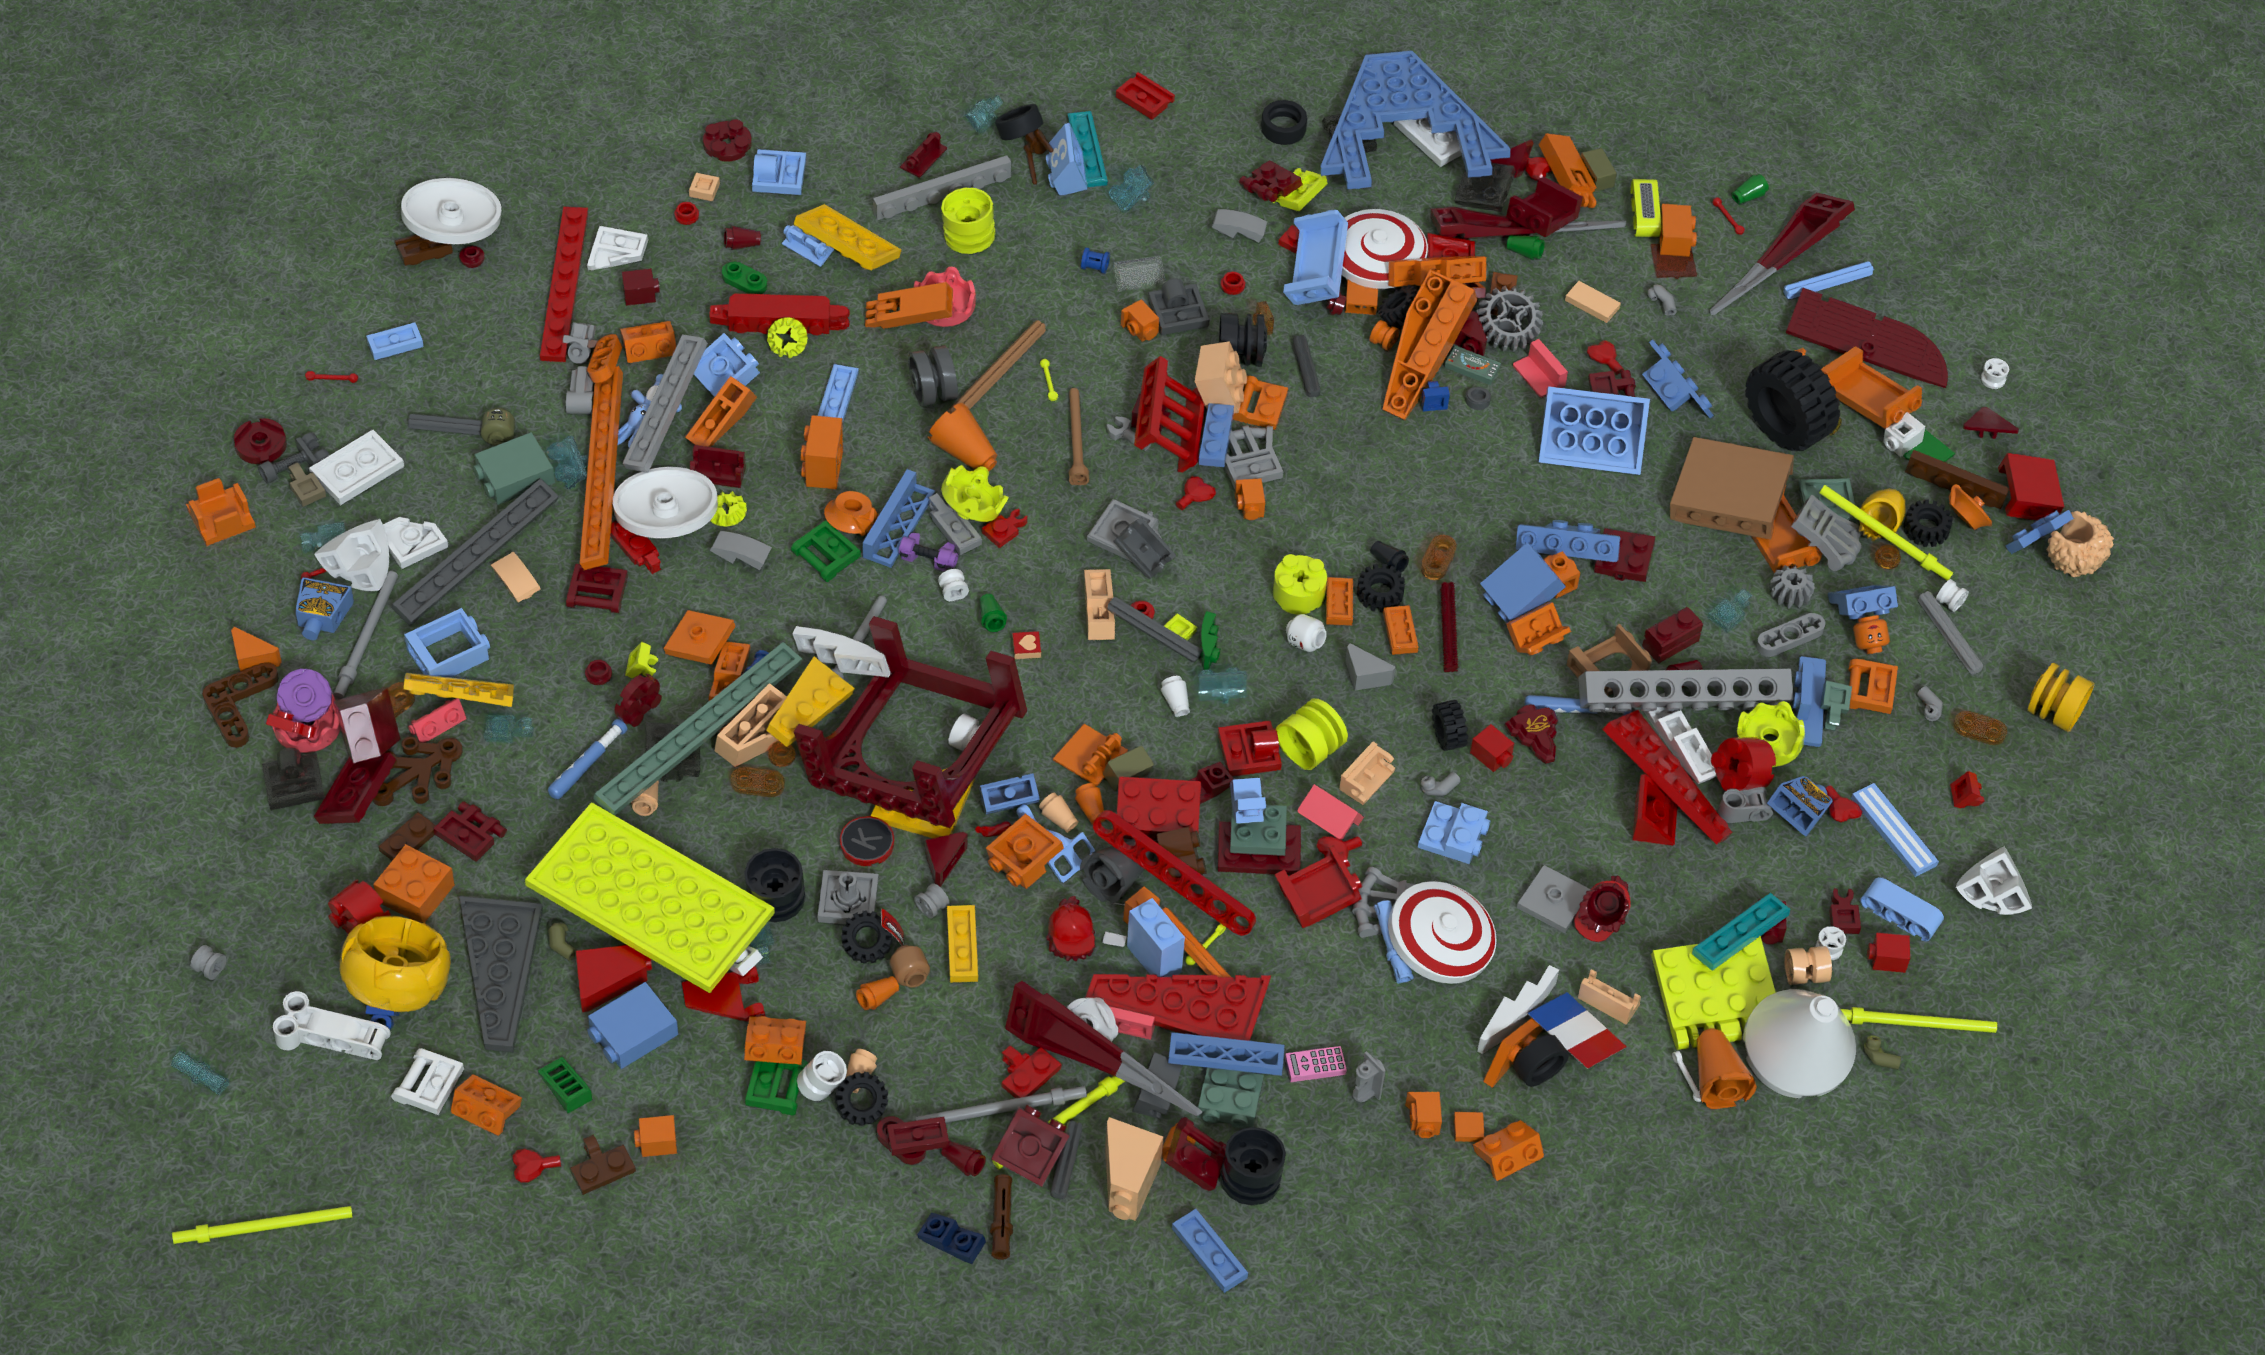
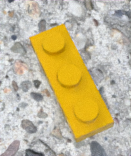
M975 905L947 906L950 983L978 982Z

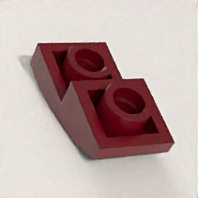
M1217 762L1199 769L1197 776L1187 781H1201L1200 804L1227 790L1234 778L1221 762Z

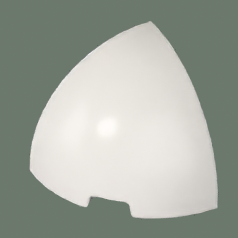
M381 519L364 523L340 534L314 554L321 566L334 578L341 576L351 581V587L355 589L379 591L387 577L389 546Z
M2005 846L1971 867L1956 884L1959 893L1969 903L1979 909L1985 908L1997 911L1998 914L2006 915L2021 913L2032 908L2025 884Z

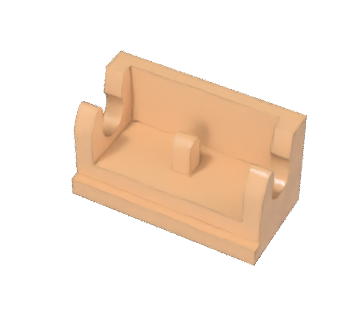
M1372 742L1341 775L1339 790L1364 805L1394 773L1395 767L1390 764L1394 760L1393 756L1377 746V743Z
M1591 969L1588 979L1584 978L1581 982L1578 999L1627 1025L1640 1006L1641 996L1635 993L1634 997L1631 998L1596 979L1597 972Z

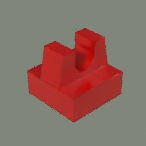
M1967 771L1950 784L1954 807L1979 806L1985 802L1984 797L1980 795L1982 786L1978 782L1975 773Z

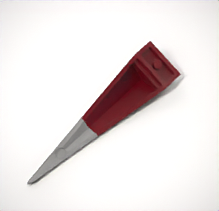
M1817 192L1804 201L1758 262L1710 309L1711 315L1720 312L1840 226L1839 222L1855 210L1853 201Z
M1458 207L1432 208L1430 212V218L1438 232L1445 237H1455L1458 234L1459 239L1470 240L1538 234L1506 216ZM1572 221L1554 233L1622 228L1626 226V221Z
M1023 981L1014 985L1005 1029L1027 1044L1039 1048L1042 1047L1045 1050L1071 1058L1127 1081L1195 1116L1202 1113L1198 1107L1048 993L1043 995Z

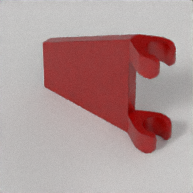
M756 966L751 968L744 976L735 972L726 973L710 993L690 981L682 982L686 1008L749 1022L750 1016L766 1017L762 1003H754L744 1009L740 984L759 982Z

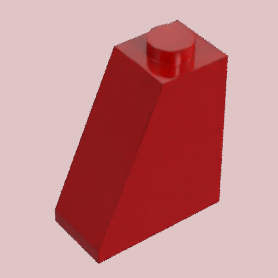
M628 945L576 951L582 1012H588L648 981L647 971L652 970L651 959Z

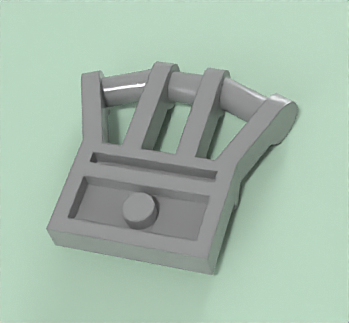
M1245 425L1241 426L1239 430L1232 431L1231 429L1228 445L1233 456L1226 455L1224 469L1234 489L1236 480L1261 478L1262 483L1283 478V469L1272 447L1273 426L1253 428ZM1254 438H1265L1266 449L1259 450ZM1243 439L1246 441L1250 452L1243 454L1237 440Z
M1813 495L1805 501L1791 527L1799 535L1810 541L1809 546H1817L1828 559V567L1832 571L1842 569L1845 564H1852L1856 559V555L1861 550V543L1859 542L1861 532L1858 531L1860 526L1837 515Z
M1368 867L1365 872V879L1361 883L1362 888L1359 889L1362 900L1356 902L1352 910L1359 924V936L1363 938L1382 934L1379 924L1373 925L1369 922L1368 917H1378L1374 907L1367 904L1368 901L1381 902L1388 900L1391 901V904H1394L1406 889L1416 884L1406 883L1407 880L1397 882L1383 875L1377 868ZM1374 883H1377L1396 892V894L1373 891L1371 888Z

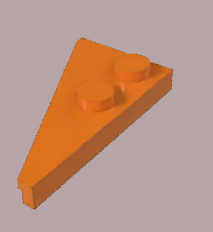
M1531 1018L1503 1039L1483 1082L1493 1088L1514 1064L1518 1054L1536 1040V1037L1544 1028Z

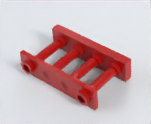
M1159 356L1144 367L1134 446L1142 450L1155 442L1179 457L1177 472L1183 473L1190 467H1194L1199 460L1205 404L1197 387L1190 390L1168 376V360ZM1165 386L1186 398V406L1184 407L1166 396ZM1162 405L1183 417V426L1163 415ZM1160 425L1180 436L1181 446L1161 435Z

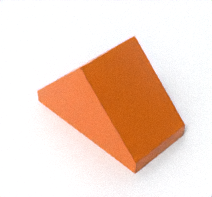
M236 627L231 630L240 672L264 662L274 664L276 667L280 666L282 661L278 647Z

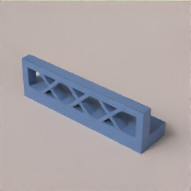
M908 469L905 471L863 541V558L892 568L899 556V546L904 536L908 537L913 532L929 505L928 498L935 494V490L916 484V472ZM914 491L926 495L923 501L913 503L911 496ZM912 510L915 515L913 519L902 522L900 518L901 512ZM901 528L903 536L891 540L889 532ZM889 546L893 552L889 559L877 555L879 549Z
M1171 1033L1168 1063L1282 1076L1285 1045Z

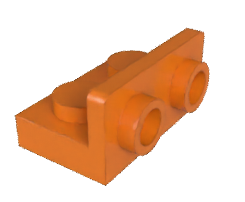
M670 321L620 329L628 363L673 356L676 349V341Z
M473 1074L455 1089L451 1113L499 1136L503 1132L505 1120L520 1107L522 1097Z

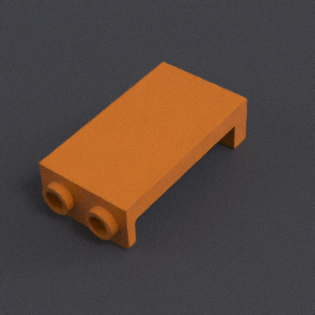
M1856 346L1821 369L1830 378L1829 382L1834 386L1836 390L1835 395L1839 401L1885 429L1893 423L1901 421L1906 412L1910 414L1922 405V387L1917 385L1911 390H1907L1863 363V350Z
M1784 492L1774 519L1771 540L1751 536L1774 573L1776 570H1782L1784 565L1790 569L1795 564L1797 568L1805 565L1813 566L1821 560L1823 554L1817 546H1809L1810 541L1799 535L1791 527L1797 515L1785 498Z

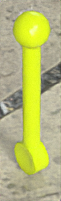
M1042 359L1040 366L1044 369L1049 389L1048 399L1055 401L1058 399V394L1053 389L1048 368L1050 362L1047 359Z
M1218 925L1215 932L1202 944L1205 949L1226 930L1224 925ZM1189 955L1185 959L1186 964L1189 966H1193L1196 963Z

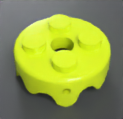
M963 465L956 469L951 467L942 483L941 492L945 501L963 519H971L978 522L992 521L998 517L1009 498L1008 496H1003V487L1001 485L993 487L989 484V471L986 467L980 466L974 471H967Z
M1781 701L1777 705L1759 703L1750 713L1744 711L1741 713L1738 721L1737 737L1764 739L1765 735L1773 734L1778 739L1767 741L1773 748L1776 757V766L1772 767L1782 766L1793 761L1801 752L1805 738L1804 722L1802 719L1799 720L1794 716L1790 704L1785 701Z

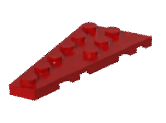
M1639 710L1610 721L1602 729L1716 845L1725 841L1733 833L1728 827L1727 822L1720 817L1680 765V761L1670 752Z
M1093 974L1086 997L1101 998L1110 1007L1155 1017V1026L1174 1032L1250 1041L1271 980V975H1261V978H1248L1246 975H1235V977H1217V975H1172V977L1146 975V977H1129L1128 974Z

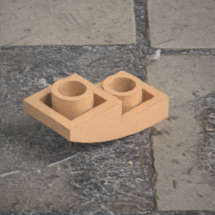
M514 552L491 564L496 575L503 581L509 593L518 603L530 598L541 589L529 570Z

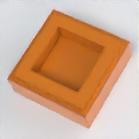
M1454 1112L1455 1141L1478 1142L1484 1139L1483 1112Z

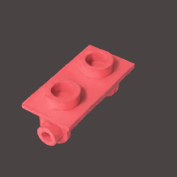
M456 698L452 701H445V704L433 710L430 714H426L418 720H412L408 729L412 735L416 734L420 743H426L467 718L459 698Z

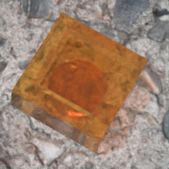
M1266 301L1258 302L1256 313L1253 314L1254 325H1256L1257 314H1264L1267 335L1273 334L1274 317Z

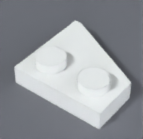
M599 226L588 260V270L642 261L648 243V235Z

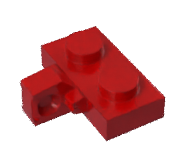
M1009 1046L1002 1052V1060L1010 1066L1007 1068L1010 1075L1002 1081L1001 1087L1014 1098L1032 1096L1061 1069L1062 1064L1042 1047L1029 1056L1027 1053L1021 1055L1019 1051Z

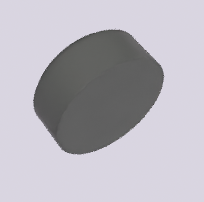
M1473 387L1466 392L1465 402L1470 408L1483 410L1489 406L1491 394L1485 388Z

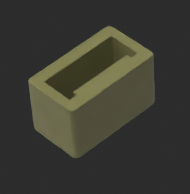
M1599 148L1582 152L1581 159L1597 187L1594 192L1614 187L1617 173L1604 150Z
M1139 746L1110 760L1103 771V775L1116 792L1118 791L1119 777L1143 778L1150 773L1154 763L1143 746Z

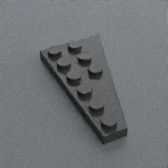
M459 896L485 1050L514 1052L543 906L539 903Z

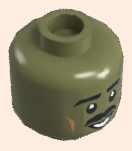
M494 408L487 411L482 418L480 432L482 439L493 446L512 440L515 418L504 408Z

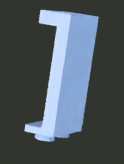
M1328 210L1322 213L1294 218V224L1299 229V239L1293 283L1284 284L1283 293L1294 305L1338 298L1348 222L1338 210Z

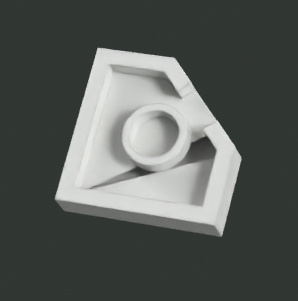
M398 517L383 524L388 540L389 552L401 569L448 548L447 539L435 523L424 521V524L410 522L408 518Z

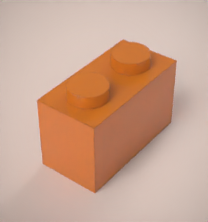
M1662 204L1660 211V255L1689 257L1691 247L1696 246L1697 233L1692 232L1695 230L1696 217L1691 214V206Z

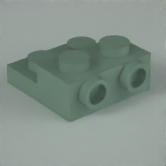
M1207 1068L1198 1106L1202 1113L1197 1118H1203L1208 1123H1230L1233 1127L1239 1129L1254 1127L1264 1075L1244 1071Z

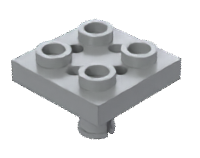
M823 870L818 922L846 924V920L848 918L851 919L853 914L857 912L858 914L866 910L868 913L875 912L879 874Z

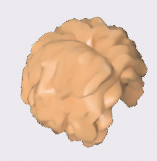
M2074 511L2071 512L2074 519L2064 524L2060 533L2058 531L2051 533V538L2048 539L2049 546L2046 550L2056 570L2060 569L2064 571V574H2070L2071 577H2079L2087 573L2093 574L2102 566L2104 561L2111 555L2110 548L2114 545V538L2108 531V527L2102 524L2099 519L2091 517V515L2087 516L2085 511L2082 513Z

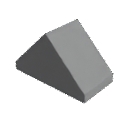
M1351 643L1347 646L1345 662L1355 691L1387 686L1393 683L1395 666Z

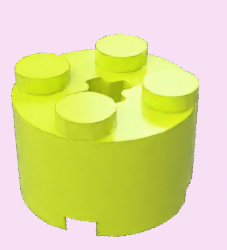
M1289 554L1283 558V561L1278 564L1275 570L1273 598L1284 611L1296 615L1308 614L1323 604L1327 583L1324 563L1320 559L1303 555L1295 556Z

